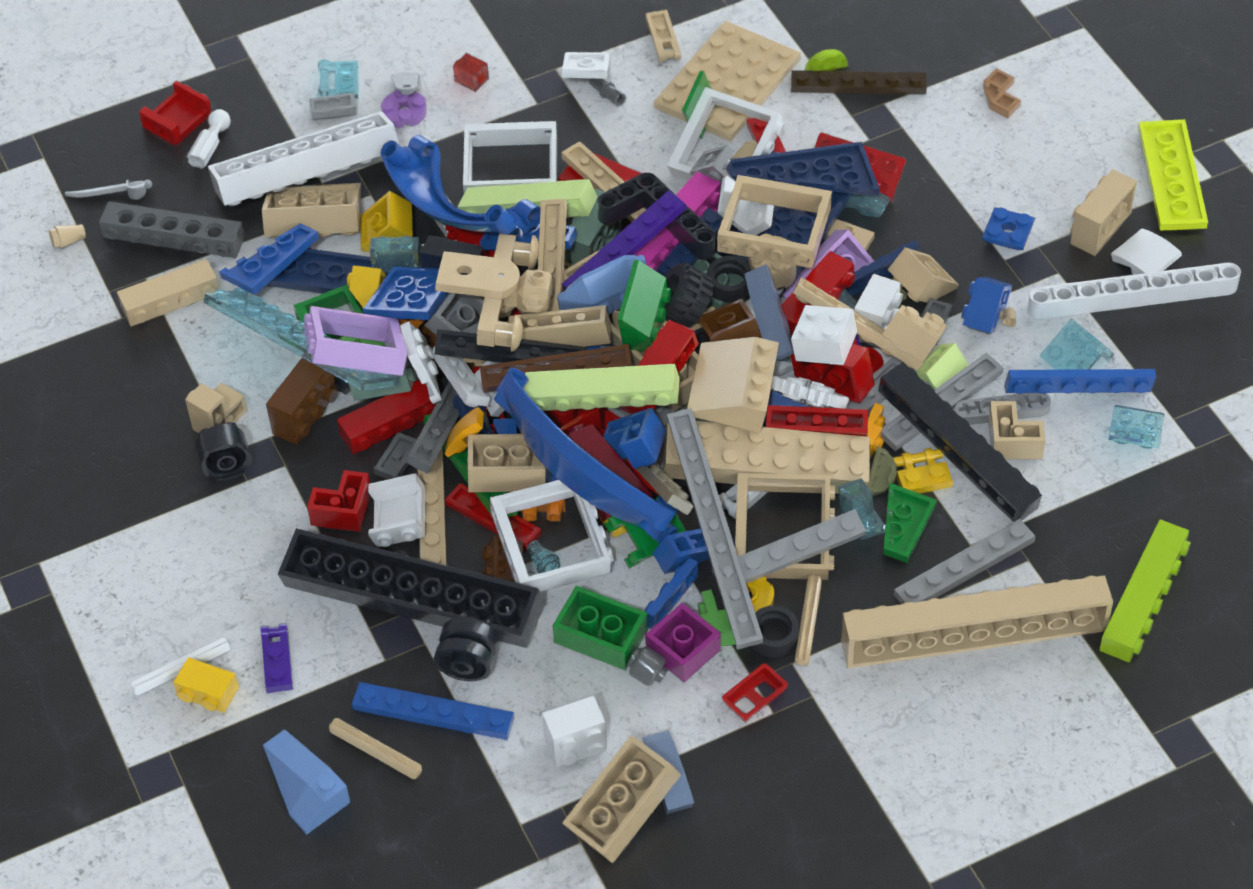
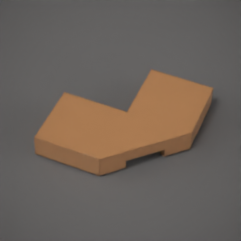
M995 68L983 81V89L989 109L1008 119L1021 106V100L1006 92L1014 84L1015 77Z

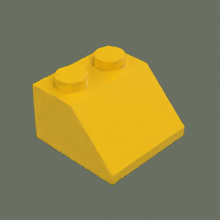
M391 191L360 215L361 251L398 250L413 238L412 203Z

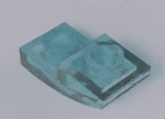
M880 192L879 196L852 194L845 207L858 209L860 215L880 218L890 198Z

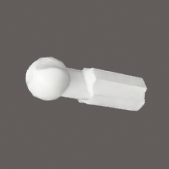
M215 110L209 115V129L200 132L189 151L187 158L193 167L202 169L207 165L220 142L218 133L230 126V116L223 110Z

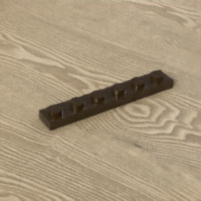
M791 70V93L926 95L927 74L926 72Z

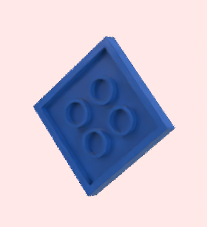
M393 267L363 308L364 314L398 319L430 320L448 294V292L436 291L439 268Z

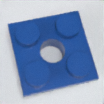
M994 207L982 240L991 244L1023 251L1035 222V217L1026 213L1020 214L1008 211L1002 207Z

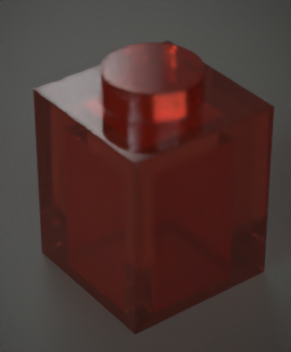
M467 52L460 59L456 60L453 65L454 82L474 92L489 80L488 63Z

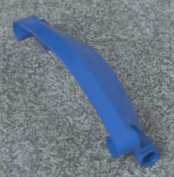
M510 368L496 389L497 394L494 400L514 418L531 451L558 480L595 507L619 520L644 530L659 544L666 535L677 533V528L670 523L678 511L677 508L668 504L661 496L656 501L585 452L559 429L524 391L529 381L528 377L515 368Z

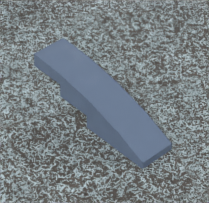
M765 264L745 273L750 299L762 339L779 342L776 361L794 354L787 316L782 311L779 293L774 287L771 269Z

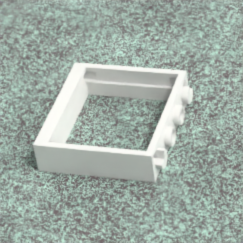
M705 87L667 164L670 175L685 181H689L692 177L689 173L692 167L686 166V163L715 104L768 122L753 156L771 154L774 150V141L777 135H781V129L784 125L781 113Z
M556 121L465 124L464 193L467 188L557 181ZM550 144V179L472 181L473 147Z
M560 480L490 498V512L515 583L544 591L610 573V564L614 562L611 554L612 550L610 547H606L604 543L606 536L603 526H598L596 519H598L596 507L590 505L588 501L577 495ZM574 497L597 559L528 576L507 514Z

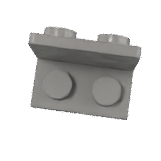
M724 145L704 151L689 173L692 176L696 172L704 174L721 182V186L722 179L726 176L736 182L723 170L729 164V158L734 150L729 145Z

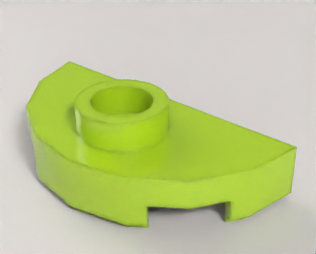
M834 49L823 50L809 59L804 70L831 71L848 67V62L841 51Z

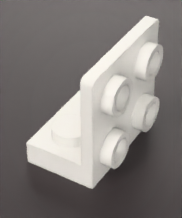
M728 176L722 179L718 214L724 217L735 182ZM740 200L732 225L744 234L757 235L771 227L774 205Z

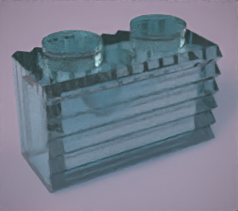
M381 236L371 238L370 257L372 268L382 269L384 273L386 271L390 272L393 267L420 268L419 237L387 238Z

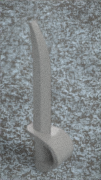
M126 180L125 184L65 192L66 197H89L127 190L129 198L138 200L146 194V189L152 187V182L150 180L136 182Z

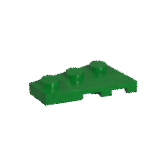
M889 483L884 555L908 563L936 507V499Z

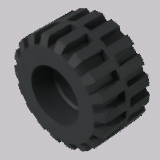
M682 262L672 267L664 276L668 288H671L670 302L665 304V320L667 322L671 320L690 328L700 319L708 307L713 293V280L710 276L693 266Z

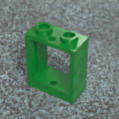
M347 285L293 305L296 321L304 335V316L309 314L311 306L335 309L347 304L351 312L364 314L363 309L359 307L360 303ZM323 333L324 338L338 340L339 338L343 337L340 335Z

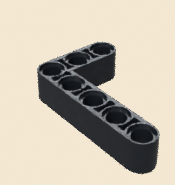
M641 173L602 193L598 197V220L602 224H614L643 208L648 209L667 191L671 190L653 173ZM686 205L687 209L665 228L696 258L701 260L711 259L715 254V232Z

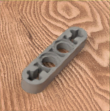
M1023 393L959 401L955 406V412L960 417H964L969 425L989 423V413L985 412L984 408L990 406L991 401H1016V404L1021 406V409L1017 410L1018 419L1042 417L1048 414L1051 399L1047 394Z

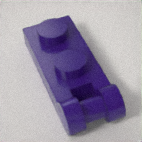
M287 623L279 624V627L269 628L268 625L260 626L266 692L274 693L293 690ZM280 637V641L271 642L270 638Z

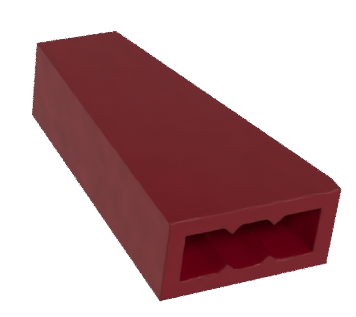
M579 424L569 429L570 434L567 436L579 447L621 479L653 499L648 489L592 424L586 427L583 424ZM596 507L602 522L612 517Z

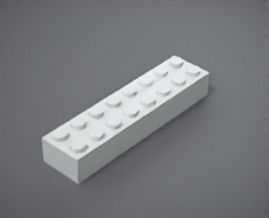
M381 111L210 165L208 169L215 192L224 206H234L247 198H259L263 196V193L269 191H281L285 189V186L291 184L299 185L313 177H325L329 172L335 170H347L353 164L371 162L372 158L381 156V148L386 142L393 140L398 143L394 124Z

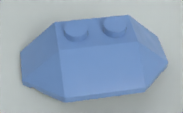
M624 255L580 276L567 287L565 292L557 295L559 310L606 305L609 315L620 309L634 260H639L646 264L645 257L643 255Z

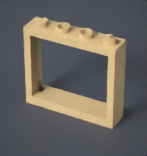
M738 175L718 231L717 251L813 268L831 210L832 191ZM746 200L817 213L808 245L729 231L739 201Z
M738 473L735 538L737 556L746 553L748 491L822 493L821 523L835 517V508H830V500H835V486H830V475ZM828 550L821 553V564H793L765 577L808 579V576L813 574L821 576L822 580H828L829 571H834V555H829Z

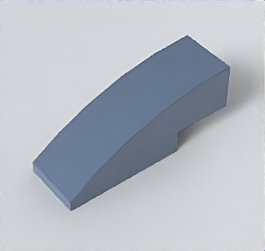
M669 730L642 737L644 745L673 765L681 774L662 799L665 813L670 814L693 807L694 800Z

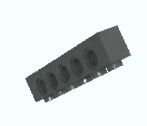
M108 201L99 221L104 238L187 250L201 254L206 253L221 257L237 258L245 239L242 222L110 201Z

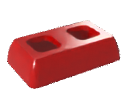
M762 664L722 696V700L743 722H747L785 692L788 683L767 664ZM763 682L774 689V692L767 698H763L755 691V688ZM742 698H747L755 705L748 713H743L735 706Z

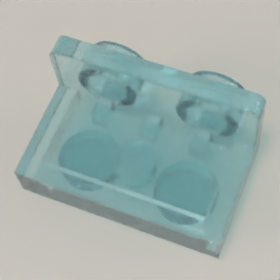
M1115 405L1108 440H1113L1118 444H1136L1145 449H1159L1165 415L1161 412Z

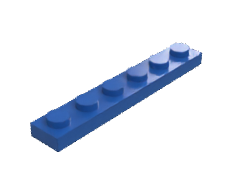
M1155 369L1009 370L1004 388L1005 393L1017 394L1151 392L1157 376Z
M359 682L352 702V708L356 711L508 740L515 718L514 712L362 682Z

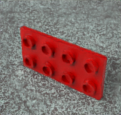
M820 132L814 148L854 142ZM864 146L880 188L879 196H867L891 203L906 164V159Z

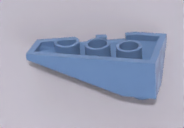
M285 729L263 744L288 813L306 835L350 803L347 786Z

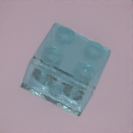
M1071 318L1043 350L1040 357L1055 369H1091L1101 357L1109 362L1115 354Z

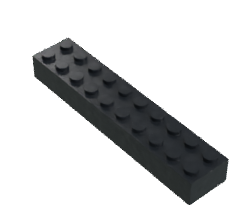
M298 528L295 529L278 571V576L285 587L441 627L451 619H474L491 627L497 633L500 642L524 648L528 646L543 604L540 591L535 587Z

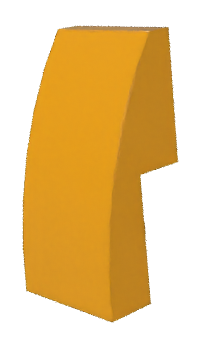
M878 403L874 404L868 418L867 437H870L869 460L874 452H876L877 446L882 447L884 442L881 436L886 420L883 417L885 406Z
M479 407L470 411L459 420L449 433L445 448V455L447 457L464 451L468 447V435H475L482 429L484 412Z

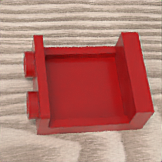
M175 81L173 82V94L153 111L144 106L139 111V115L144 129L177 146L203 123L212 111L210 100L205 94H200L188 85Z

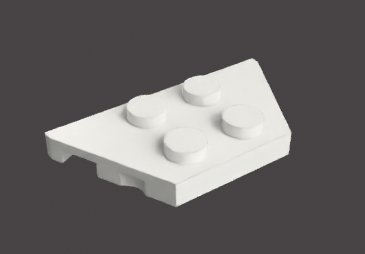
M410 322L400 325L407 349V356L421 383L427 385L429 398L434 404L442 399L436 375L439 372L432 360L435 358L433 351L428 345L427 339L418 328L416 329Z

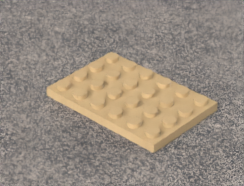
M725 20L655 99L654 108L686 122L682 108L700 70L705 72L711 89L762 106L800 61L801 52ZM717 105L713 107L704 127L706 131L731 142L746 125L747 119H750L751 116Z

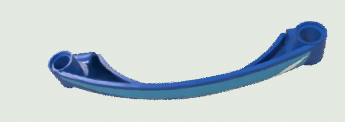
M421 135L413 136L409 141L408 147H401L396 141L391 140L386 142L381 148L380 154L385 167L401 193L423 213L441 223L470 231L498 232L499 234L506 235L510 234L516 226L523 232H526L540 224L541 207L528 199L520 200L515 206L504 209L500 205H493L485 214L469 213L454 207L448 200L442 187L440 150L435 143Z

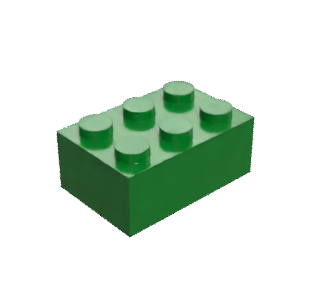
M575 586L552 625L554 643L619 669L626 670L629 660L648 631L647 612Z

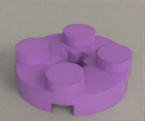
M395 89L394 92L387 95L382 101L381 111L396 128H404L403 125L411 124V127L416 126L426 117V99L416 91L412 94L404 95Z

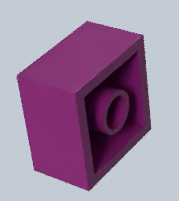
M683 602L645 634L646 646L661 654L666 659L664 667L683 683L721 651V633Z

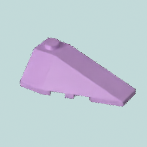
M835 230L819 246L813 268L805 267L796 281L787 288L782 296L788 298L794 291L801 277L805 279L829 251L853 262L854 272L864 265H869L874 260L849 230Z

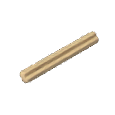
M811 574L808 576L795 654V664L798 666H807L810 660L822 577L819 575Z
M335 718L330 723L329 728L332 734L412 779H417L421 774L422 766L419 763L341 719Z

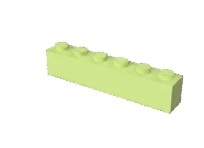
M589 179L474 187L466 189L458 209L469 213L485 214L493 205H500L502 208L508 209L523 199H528L541 207V200L565 199L567 201L566 218L585 217L590 215L598 196Z
M675 364L525 373L529 381L524 391L542 411L591 410L601 407H642L644 405L666 406L678 403L679 375Z

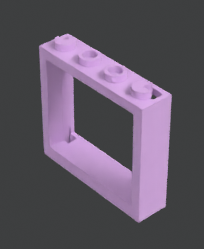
M314 306L310 307L309 314H305L303 328H305V337H307L308 353L311 354L313 363L403 376L407 349L398 319ZM323 333L382 341L385 343V347L324 338Z

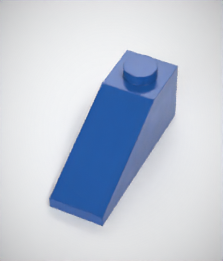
M701 529L666 535L652 553L664 574L675 572L680 564L683 565L689 557L698 563L709 559Z

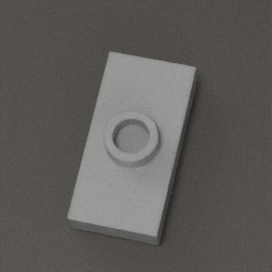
M354 93L309 98L312 120L357 114Z

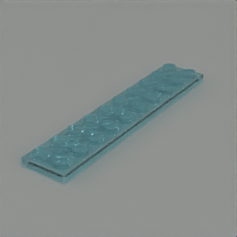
M234 288V291L216 290L215 293H205L203 303L313 363L312 356L308 353V345H306L307 337H305V328H303L304 322L295 319L294 315L280 311L279 307L267 304L263 301V298L252 296L241 288ZM323 333V334H324V338L332 339V338L326 336V333ZM313 363L362 391L399 386L400 375Z

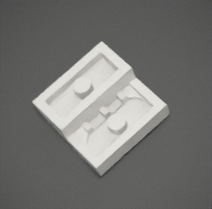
M1141 229L1113 251L1111 256L1114 262L1131 267L1132 275L1164 271L1180 258L1182 254L1180 250L1164 238L1148 230Z

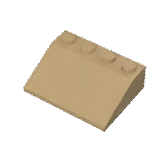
M361 183L288 186L281 191L267 192L262 207L264 237L271 236L272 239H275L300 223L317 231L320 237L330 236L332 233H341V235L345 236L355 234V232L359 231Z
M749 337L701 343L687 409L692 408L695 418L760 433L767 411L779 342Z

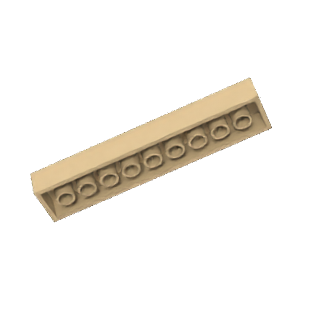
M1104 575L1097 577L1087 576L1076 580H1061L1048 584L1037 583L1020 588L1010 587L999 591H983L971 595L960 594L943 599L932 598L928 601L905 602L901 605L878 606L866 610L855 609L843 613L841 644L848 669L1104 632L1109 624L1113 599Z

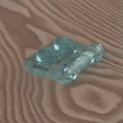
M323 59L318 62L320 88H318L317 97L354 93L355 99H358V60L330 62ZM329 73H335V89L329 88Z

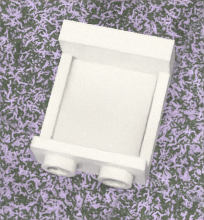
M416 473L369 484L368 492L374 499V528L368 530V535L377 548L425 537V486Z

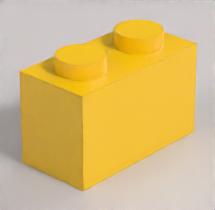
M189 657L173 681L177 697L187 703L194 702L202 705L207 710H217L225 713L239 689L235 673Z

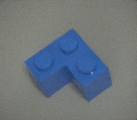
M988 277L976 278V282L972 281L968 291V295L971 296L969 305L965 304L961 314V318L964 319L962 325L987 333H994L1001 309L1006 308L1013 285Z
M649 408L608 422L603 438L621 459L627 458L635 469L641 466H650L657 461L666 429L654 410Z

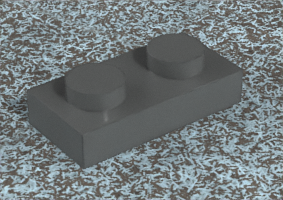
M398 432L374 467L375 475L385 479L401 477L409 465L405 461L417 439Z

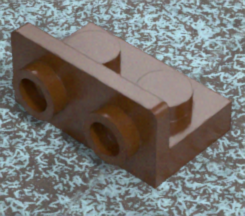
M493 536L488 545L485 544L482 550L481 557L484 560L482 574L515 582L500 537ZM516 541L523 559V542Z

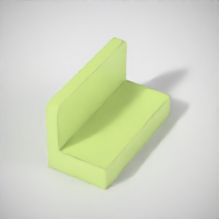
M956 343L939 344L924 360V364L919 371L916 369L915 371L923 381H928L935 390L966 368L968 363Z

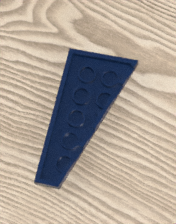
M862 141L730 159L729 164L725 167L727 173L735 181L737 176L741 175L839 193L879 196L880 192Z

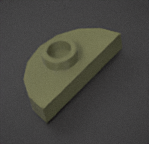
M878 446L865 495L876 496L886 492L889 489V483L893 484L897 476V466L893 457L887 450Z

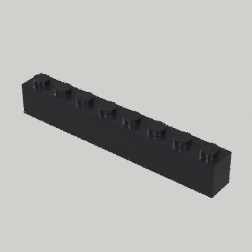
M901 362L881 376L878 391L1013 522L1018 519L1022 521L1038 509L1042 498L1039 489L1035 485L1030 484L1017 468L1012 467L1005 460L1002 453L989 445L982 434H978L964 417H960L947 401L941 399L935 393L933 387L926 384L913 368H909L904 362Z

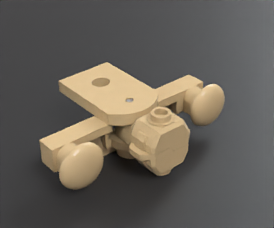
M499 234L494 257L443 252L436 280V291L485 297L477 328V345L511 347V352H514L519 347L522 339L523 326L521 318L515 315L514 323L501 322L499 318L509 316L514 307H517L522 315L548 312L552 275L542 270L533 271L538 262L539 241L535 235L532 236L531 243L516 241L515 235ZM516 265L528 266V270L520 276Z

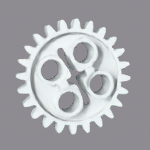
M773 375L771 388L782 392V396L813 407L830 408L831 406L834 408H847L849 398L836 393L835 389L827 387L825 384L802 377L792 378L787 376V378Z

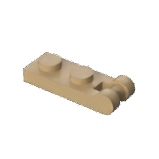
M662 10L645 13L646 23L657 53L658 62H665L666 59L670 58L674 60L681 59L680 48L668 11Z

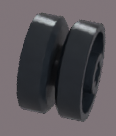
M456 618L445 622L439 636L440 643L436 647L434 665L445 675L461 681L473 682L487 678L491 673L494 662L493 656L496 653L499 642L497 633L485 623L474 619Z

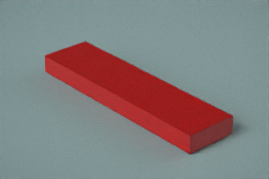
M460 483L445 499V505L498 535L493 517L475 492H468V487ZM517 515L508 517L516 541L523 542V550L527 551L542 534L541 529Z

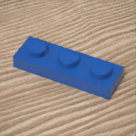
M689 557L683 565L680 564L675 570L671 581L664 583L661 587L658 597L647 604L644 612H647L648 628L652 629L664 619L698 578L697 561Z

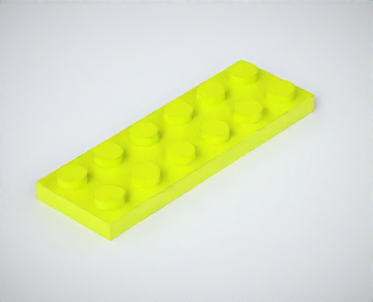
M1186 121L1139 122L1138 130L1159 230L1206 229L1208 219Z

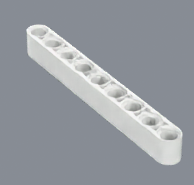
M1222 263L1037 287L1030 292L1027 310L1032 318L1047 319L1230 295L1237 290L1241 269L1233 263Z

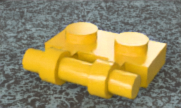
M932 448L923 449V452L914 454L906 452L902 453L899 457H894L896 466H903L904 470L897 471L896 477L899 486L919 494L952 487L953 479L946 461L935 462V459L943 458V453L939 449L932 450ZM925 462L926 464L925 466L915 468L913 464Z

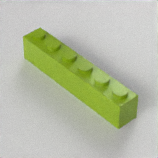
M1161 519L1159 520L1102 636L1101 652L1129 663L1134 653L1139 655L1144 640L1141 638L1143 634H1149L1154 621L1151 617L1153 614L1158 615L1163 600L1160 598L1162 594H1168L1172 585V580L1169 579L1171 575L1176 576L1180 569L1182 561L1179 558L1181 555H1187L1191 542L1187 541L1189 530Z

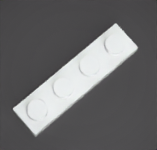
M434 355V360L466 405L470 407H477L478 405L488 406L490 396L487 392L483 393L481 383L467 363L464 362L463 358Z

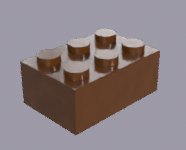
M308 352L303 355L266 403L273 435L296 445L299 444L303 437H307L312 425L322 417L325 408L337 396L332 366L313 363L312 356Z

